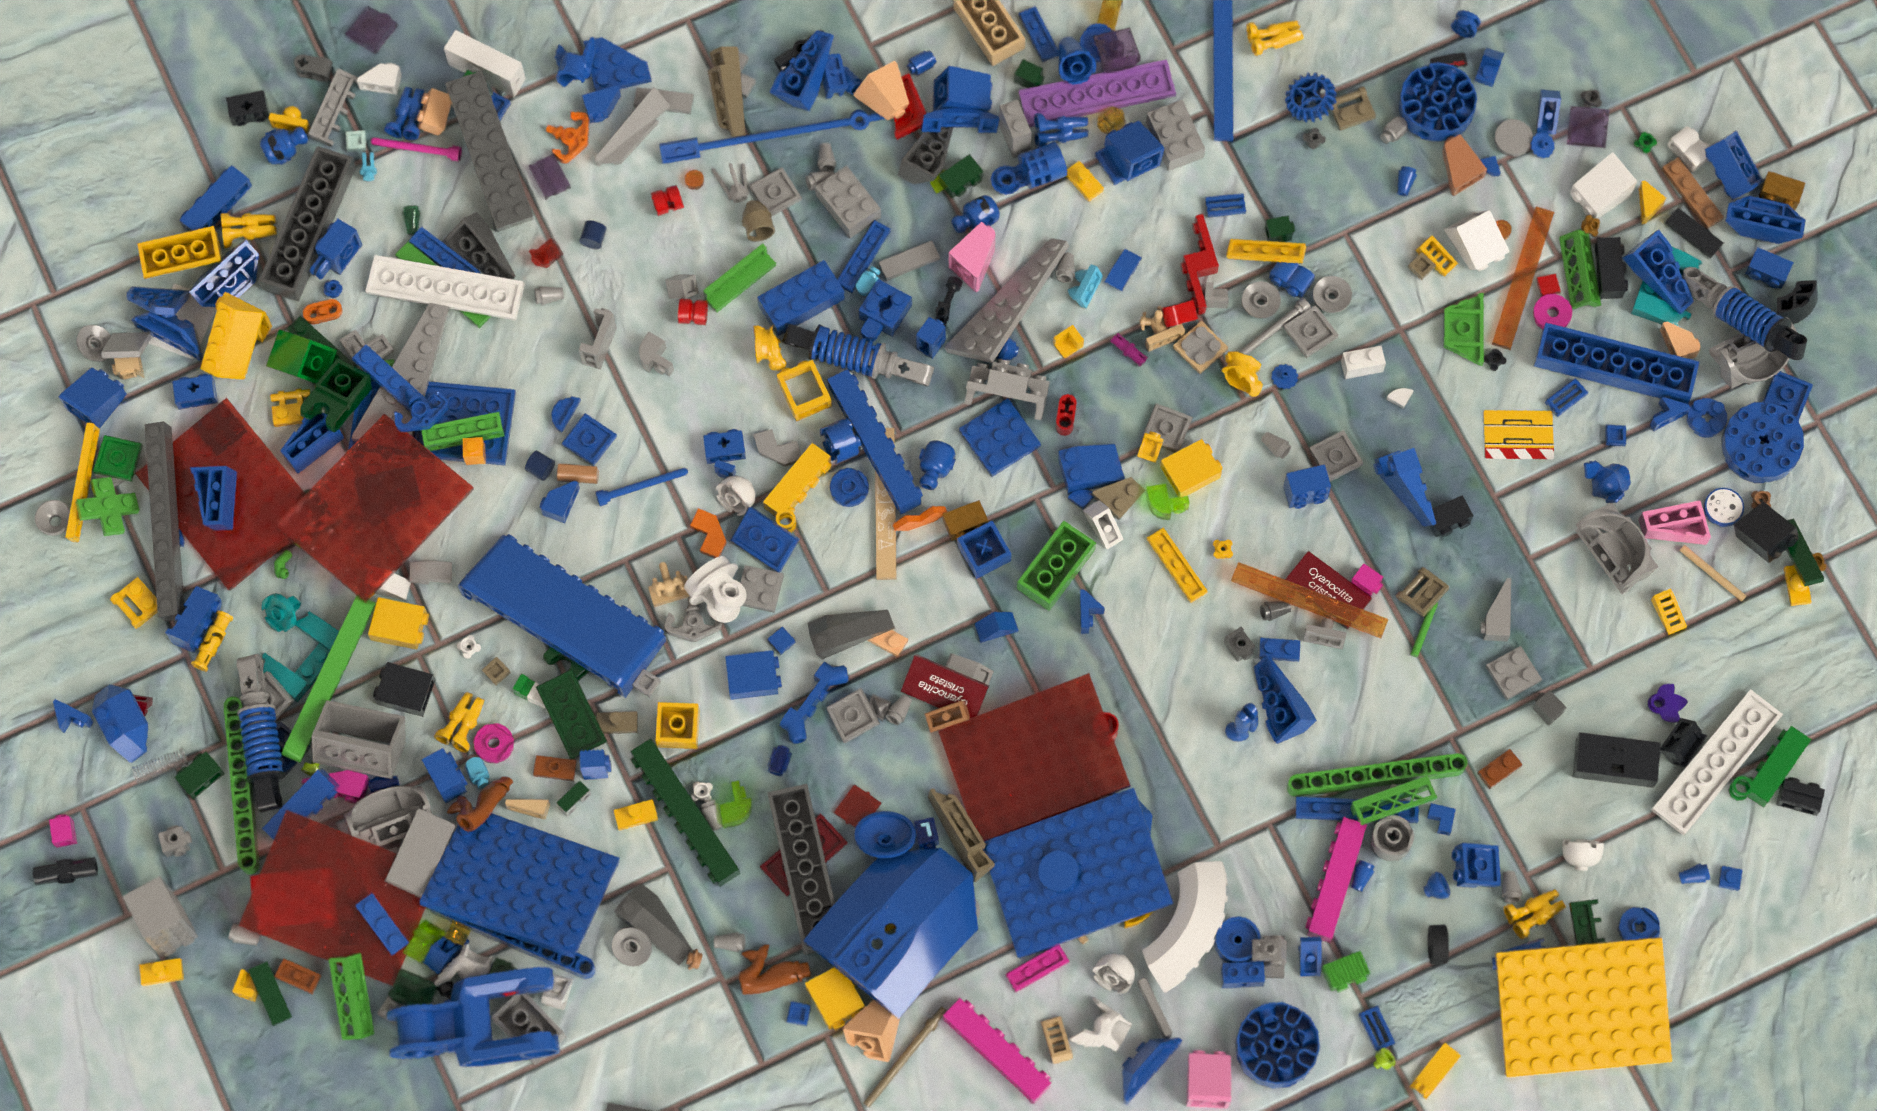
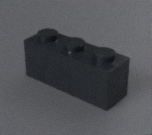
M1620 237L1597 238L1594 244L1600 299L1623 298L1625 292L1628 291V280L1624 278L1626 262H1623L1622 255L1625 253L1624 244H1621Z

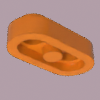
M329 299L307 305L303 310V316L308 323L315 325L338 319L342 315L343 309L339 301ZM331 309H336L334 313H330ZM314 313L317 314L316 317H314V318L311 317L312 314H314Z

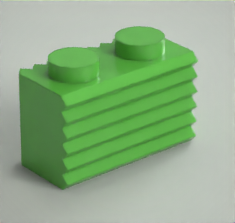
M1361 950L1325 964L1321 969L1330 991L1337 990V993L1345 991L1349 988L1348 985L1354 982L1356 985L1366 982L1368 980L1367 977L1370 975V970Z

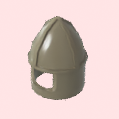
M750 200L742 214V225L746 229L747 238L753 242L766 240L775 233L771 213L761 202ZM753 230H755L757 234L755 237L750 236V233Z

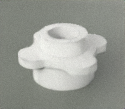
M469 635L457 644V649L464 653V658L469 659L472 657V654L481 650V646L475 642L472 635Z
M695 782L693 784L694 794L691 796L692 800L711 801L712 784Z

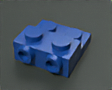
M1461 843L1454 847L1455 849H1453L1451 856L1452 860L1456 863L1453 879L1457 881V887L1501 886L1499 847L1497 845Z

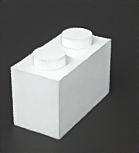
M1382 346L1344 352L1341 359L1345 379L1381 373L1386 365Z

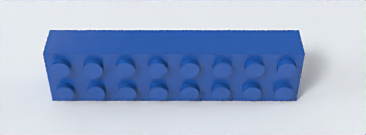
M1545 323L1534 367L1660 399L1665 397L1688 404L1692 397L1699 361Z

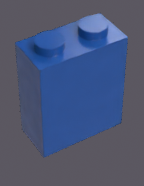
M773 650L725 656L731 700L779 694L778 688L782 687L781 676L776 675V669L780 668L778 656L774 657Z

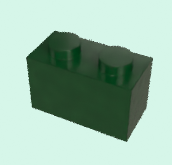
M969 154L939 175L938 182L950 198L953 199L956 196L961 197L965 194L966 189L970 186H977L982 181L984 171Z
M205 751L203 754L200 753L195 756L190 765L182 767L174 778L194 800L225 773Z

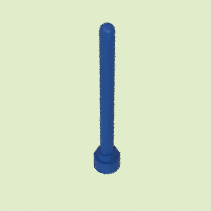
M681 468L609 492L607 490L603 491V489L596 491L595 494L599 506L607 505V502L611 501L610 499L688 474V469Z

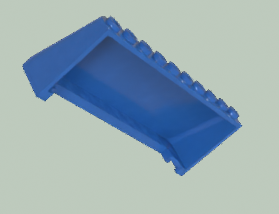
M502 535L458 584L462 596L470 601L473 598L476 603H482L603 679L610 687L613 686L617 689L619 695L626 698L633 689L632 684L643 669H647L666 642V637L663 635L664 631L656 625L654 627L649 625L644 617L640 615L636 617L631 614L632 611L624 605L620 607L615 604V600L610 596H602L594 586L590 584L586 586L578 576L574 574L570 576L562 566L558 564L554 566L549 563L550 560L542 554L538 556L533 553L534 550L528 545H520L512 535Z

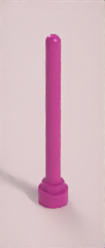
M381 138L371 139L372 145L443 155L450 158L451 161L459 162L462 156L461 146L453 145L449 148Z

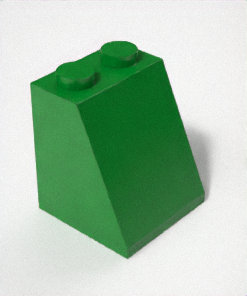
M279 329L266 366L316 384L331 367L337 350Z

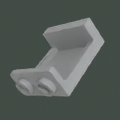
M595 308L594 316L597 326L600 327L593 346L581 343L579 353L582 364L601 370L617 328L611 311L604 308Z

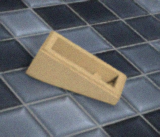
M509 799L505 801L508 810L540 819H546L550 808L549 800Z
M1061 1016L1042 1021L1041 1025L1053 1064L1073 1059ZM1058 1025L1060 1027L1058 1029L1048 1031V1028L1055 1027ZM1062 1034V1036L1050 1039L1051 1036ZM1064 1042V1044L1058 1045L1055 1047L1052 1046L1054 1044Z

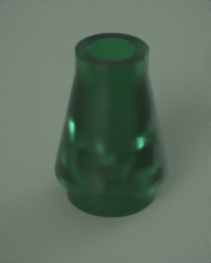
M415 205L405 206L402 211L408 235H414L419 228L421 211Z

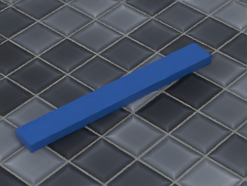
M1213 0L1214 141H1233L1232 0Z

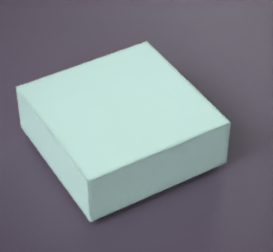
M365 130L346 132L347 152L367 150Z

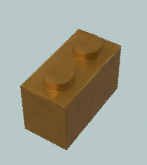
M1768 171L1758 198L1785 203L1796 210L1801 200L1805 182Z
M980 500L943 513V522L951 541L957 540V538L988 523Z

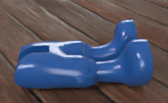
M411 87L404 88L399 104L395 109L396 121L388 122L385 125L384 130L387 134L401 139L402 135L407 140L419 138L420 130L416 127L418 113L423 107L421 100L424 95V89L417 88L413 96V89ZM409 116L408 124L404 127L405 120Z
M1042 113L1034 114V125L1038 131L1034 134L1036 148L1056 140L1059 143H1066L1067 141L1088 137V129H1073V127L1087 126L1088 117L1060 116L1052 121L1047 120ZM1051 129H1058V130H1059V131L1054 132V133H1045V132H1044V131L1051 130Z
M1252 703L1245 704L1243 709L1237 712L1235 722L1227 724L1225 733L1230 740L1235 742L1244 741L1249 737L1248 731L1254 732L1257 729L1258 711L1256 706Z

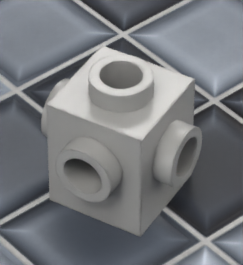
M171 826L167 828V831L158 833L162 851L166 857L173 855L175 857L186 854V851L191 850L189 843H192L191 835L182 826Z

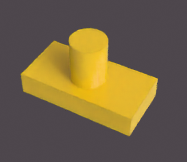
M1080 160L1067 169L1066 177L1089 202L1104 191V187Z
M653 799L613 810L619 831L658 820Z
M181 958L139 964L142 986L184 980Z

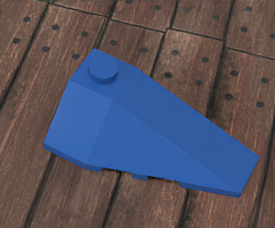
M816 30L803 45L799 55L796 58L793 57L789 61L791 64L784 72L781 71L777 75L770 94L793 107L810 111L819 92L834 35Z
M1657 230L1633 247L1623 259L1640 279L1676 312L1681 314L1694 300L1686 280L1681 276L1679 263L1674 259L1671 244L1660 230Z
M1269 655L1262 658L1254 666L1258 689L1262 691L1264 700L1262 707L1266 709L1268 718L1266 726L1274 742L1279 744L1304 733L1317 720L1307 702Z

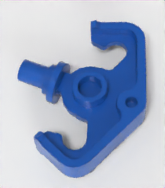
M410 387L406 389V393L409 397L408 404L412 406L410 411L412 419L404 424L402 423V414L396 411L394 412L395 425L400 432L430 429L449 409L448 400L436 391L434 398L435 401L441 403V406L431 409L427 403L421 401L422 397L416 395L413 388Z

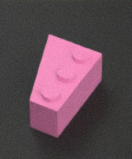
M1700 500L1642 512L1638 519L1641 531L1647 539L1707 545L1711 538Z

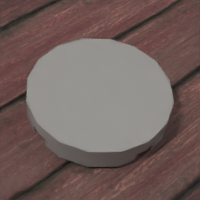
M1510 119L1498 126L1495 132L1494 143L1501 153L1518 157L1524 155L1530 149L1533 133L1525 122Z

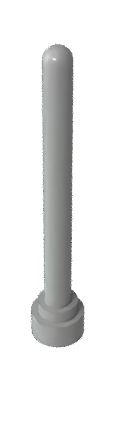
M1303 297L1295 302L1296 305L1293 310L1239 352L1248 355L1296 316L1311 308L1310 304Z

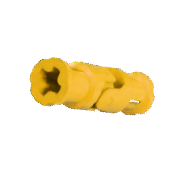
M220 610L216 613L217 617L213 625L209 626L203 643L198 648L199 652L195 660L191 662L192 666L205 672L208 671L207 666L211 658L215 657L218 647L226 635L225 630L234 619L231 615Z

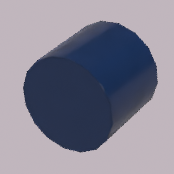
M585 221L579 242L585 247L600 249L607 231L606 226L597 221Z
M536 450L528 458L525 471L544 481L551 474L555 461Z

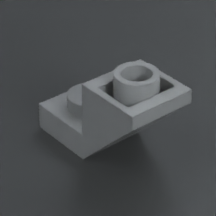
M951 653L945 666L989 685L994 672L978 662Z

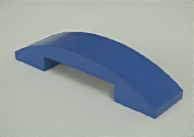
M969 108L941 109L923 115L921 132H940L941 127H977L978 133H997L999 116Z

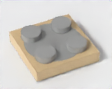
M1202 321L1173 345V348L1199 374L1205 371L1229 348Z

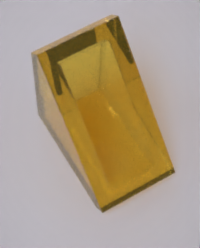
M1103 0L1097 23L1105 24L1115 31L1122 12L1123 0Z

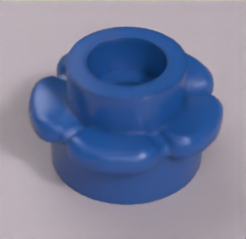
M331 280L324 284V294L330 298L340 296L343 287L339 281Z

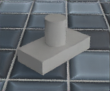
M1323 618L1321 627L1307 624L1303 641L1343 650L1347 632L1333 630L1334 621L1330 618Z

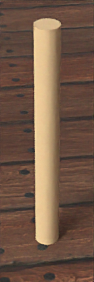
M1686 545L1679 550L1741 602L1746 598L1742 591Z

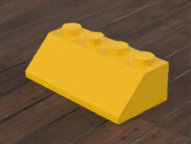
M214 226L137 243L144 279L220 262L222 256L219 237Z
M232 295L221 300L200 369L215 377L244 380L265 312Z

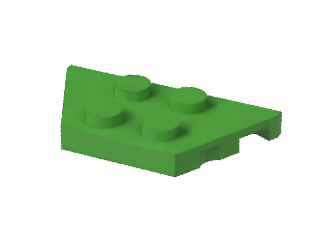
M1479 293L1474 298L1465 299L1457 305H1451L1444 309V348L1479 366L1484 364V293Z

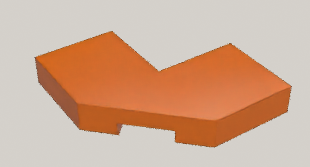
M931 506L920 515H905L893 524L894 530L909 531L933 523L941 518L943 513L947 512V509L944 506Z
M698 508L690 528L707 534L700 552L713 558L720 557L727 542L717 516Z

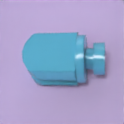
M362 152L360 175L363 176L364 181H373L374 176L377 174V169L374 167V152L369 153L370 166H367L366 152Z
M871 266L869 271L865 270L856 282V288L860 295L868 296L879 279L877 276L881 272Z
M479 757L469 759L466 762L467 774L473 784L477 785L479 789H483L489 784V772L486 765Z

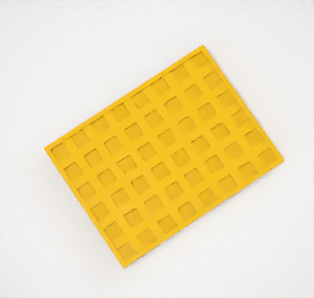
M1661 937L1495 952L1506 1077L1672 1062L1663 942Z

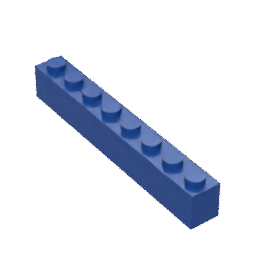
M847 369L828 378L827 383L830 392L845 418H849L854 434L858 435L864 452L899 514L901 515L920 506L923 494L918 486H914L911 472L905 470L902 456L894 451V442L891 438L886 437V429L882 422L877 421V413L874 407H869L865 391H860L857 386L859 382L855 374L851 375Z

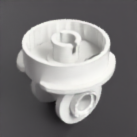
M720 556L700 567L684 585V589L691 597L689 602L692 605L706 602L709 615L719 622L727 623L735 620L747 596L744 586L733 579L738 569L737 564L730 563L725 556Z

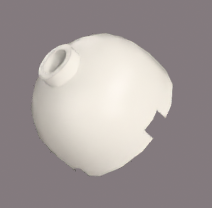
M737 475L730 476L722 480L716 487V490L719 492L717 499L730 513L734 510L738 513V516L744 515L748 508L754 504L755 491L748 479Z
M1563 839V856L1569 864L1575 866V870L1587 871L1588 867L1595 866L1601 860L1604 849L1603 842L1599 843V841L1576 839L1575 842H1570V839Z
M1106 954L1096 963L1092 972H1095L1094 979L1100 986L1110 992L1112 988L1118 990V994L1126 993L1133 984L1135 969L1132 963L1122 954Z

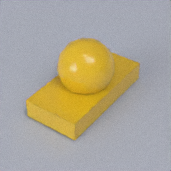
M295 106L286 107L283 115L274 113L269 115L272 128L294 131L297 127H303L306 134L310 131L308 120L301 119V111Z
M1794 565L1785 566L1784 574L1790 606L1811 604L1809 586L1804 587Z

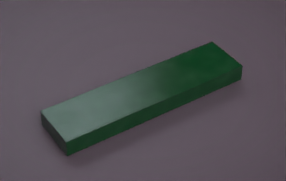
M1794 518L1789 519L1788 521L1797 528L1799 540H1797L1794 546L1787 548L1786 551L1804 587L1824 582V576Z

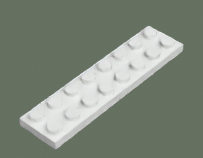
M374 255L365 292L371 295L427 305L434 303L449 306V309L516 321L525 283L518 280Z
M1750 689L1656 803L1652 811L1684 836L1783 714Z

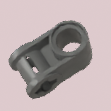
M305 54L298 55L295 58L294 65L299 77L319 82H327L329 80L333 64L330 59Z

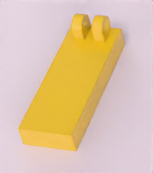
M1444 1043L1410 1087L1420 1093L1424 1099H1427L1461 1055Z

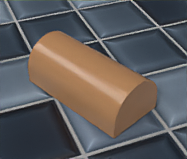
M558 464L557 481L598 484L599 470L597 466Z
M964 701L924 713L930 733L970 720L969 711Z

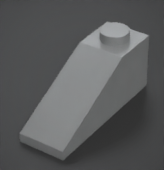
M1511 578L1506 579L1484 622L1481 621L1480 633L1483 634V640L1507 642L1510 637Z

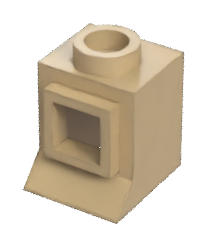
M140 357L114 358L115 364H112V369L115 376L119 375L123 380L137 377V375L145 378Z

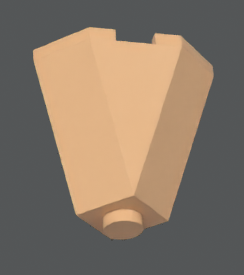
M896 61L868 74L853 94L855 98L887 120L901 117L905 113L904 109L909 104Z
M873 1000L844 1026L843 1031L846 1041L853 1047L857 1045L863 1049V1054L869 1059L889 1062L900 1019H897L877 1001Z

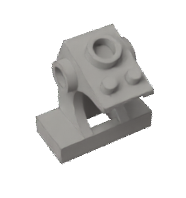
M1264 936L1263 939L1252 940V961H1264L1265 978L1284 979L1287 950L1285 936Z

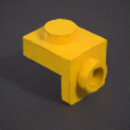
M1152 431L1149 434L1144 433L1137 457L1156 463L1163 444V439L1160 438L1161 435Z

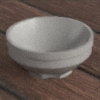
M50 500L43 503L35 514V523L38 529L50 536L64 533L67 530L70 509L65 503L58 500ZM53 517H60V525L52 526L50 524Z

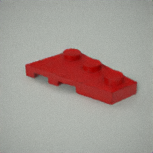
M909 73L901 76L909 104L904 109L905 113L897 119L894 117L895 138L897 140L921 129L923 115L927 114Z

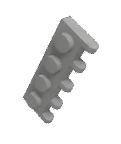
M339 68L337 69L307 135L308 137L330 147L333 146L334 142L328 139L331 130L340 131L341 127L334 123L339 113L347 115L348 111L342 108L346 97L354 99L355 94L349 90L353 82L358 84V77Z

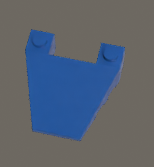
M1415 448L1395 451L1374 459L1376 474L1380 475L1381 479L1422 526L1435 525L1436 521L1431 502L1427 500L1424 492L1427 490L1425 483H1422L1419 475L1423 472Z

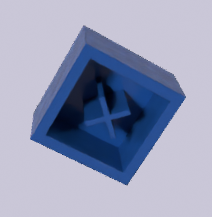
M1325 464L1286 473L1283 488L1289 508L1295 507V509H1300L1307 504H1321L1328 499L1331 483Z
M993 521L957 538V546L976 579L1011 562V552Z
M441 748L422 759L445 804L467 793L465 786L468 784L461 770H455L458 766L451 752L446 753L444 748Z

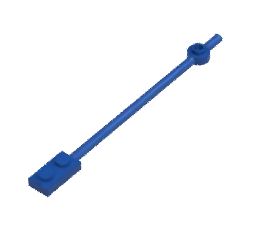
M855 110L851 113L850 118L704 143H698L697 137L660 143L659 146L662 163L666 164L701 158L700 151L850 125L856 130H863L869 125V122L885 120V118L878 113L867 114L863 110ZM861 116L862 120L857 121L856 118Z

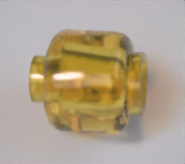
M1114 106L1107 107L1097 117V126L1104 134H1108L1113 130L1118 131L1125 125L1123 110Z

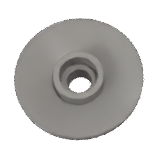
M1327 276L1316 283L1313 289V299L1321 310L1337 313L1348 307L1352 299V291L1344 279L1337 276ZM1334 295L1335 299H1329L1328 296Z
M1254 282L1247 286L1242 294L1244 310L1255 318H1268L1274 315L1280 307V294L1270 283ZM1261 300L1264 304L1259 305L1257 301Z
M85 326L77 334V347L87 359L96 362L105 361L108 358H102L101 351L111 335L100 326Z
M625 927L614 935L612 951L621 963L627 966H639L649 959L652 952V944L649 937L642 930L635 927ZM631 941L636 943L637 946H633L631 944Z

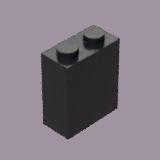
M1764 501L1734 524L1736 537L1768 563L1779 558L1782 552L1794 546L1797 540H1799L1797 528Z
M387 662L385 668L382 667L380 672V684L375 687L373 693L377 705L423 717L435 683L434 675Z

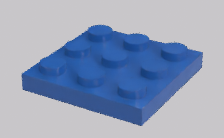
M1009 398L959 428V432L991 477L1041 447V443Z

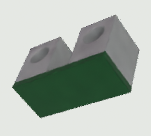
M579 781L556 804L568 817L577 809L575 804L579 800L583 803L591 795V792Z

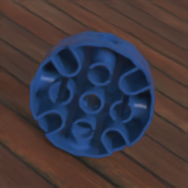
M1440 62L1430 63L1428 66L1412 71L1403 83L1398 104L1400 117L1406 120L1408 130L1421 139L1435 142L1446 141L1451 136L1456 137L1462 134L1472 122L1477 103L1476 90L1470 82L1471 79L1468 75L1454 65Z
M1754 402L1740 408L1730 418L1721 439L1723 455L1728 467L1744 480L1753 483L1777 481L1786 477L1799 461L1804 448L1803 430L1797 418L1785 407L1771 402Z
M1284 1002L1265 1003L1252 1010L1241 1023L1235 1041L1236 1056L1244 1073L1257 1084L1272 1089L1291 1087L1304 1080L1316 1063L1320 1050L1318 1030L1311 1017L1297 1007ZM1275 1042L1282 1044L1280 1049L1273 1047Z

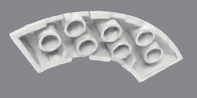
M1222 861L1194 862L1177 872L1180 883V895L1175 914L1165 931L1152 944L1142 950L1148 968L1165 993L1186 978L1185 975L1193 967L1197 968L1201 957L1205 952L1208 953L1215 942L1214 936L1218 927L1221 928L1225 916L1223 913L1224 906L1228 900V896H1226L1227 875Z

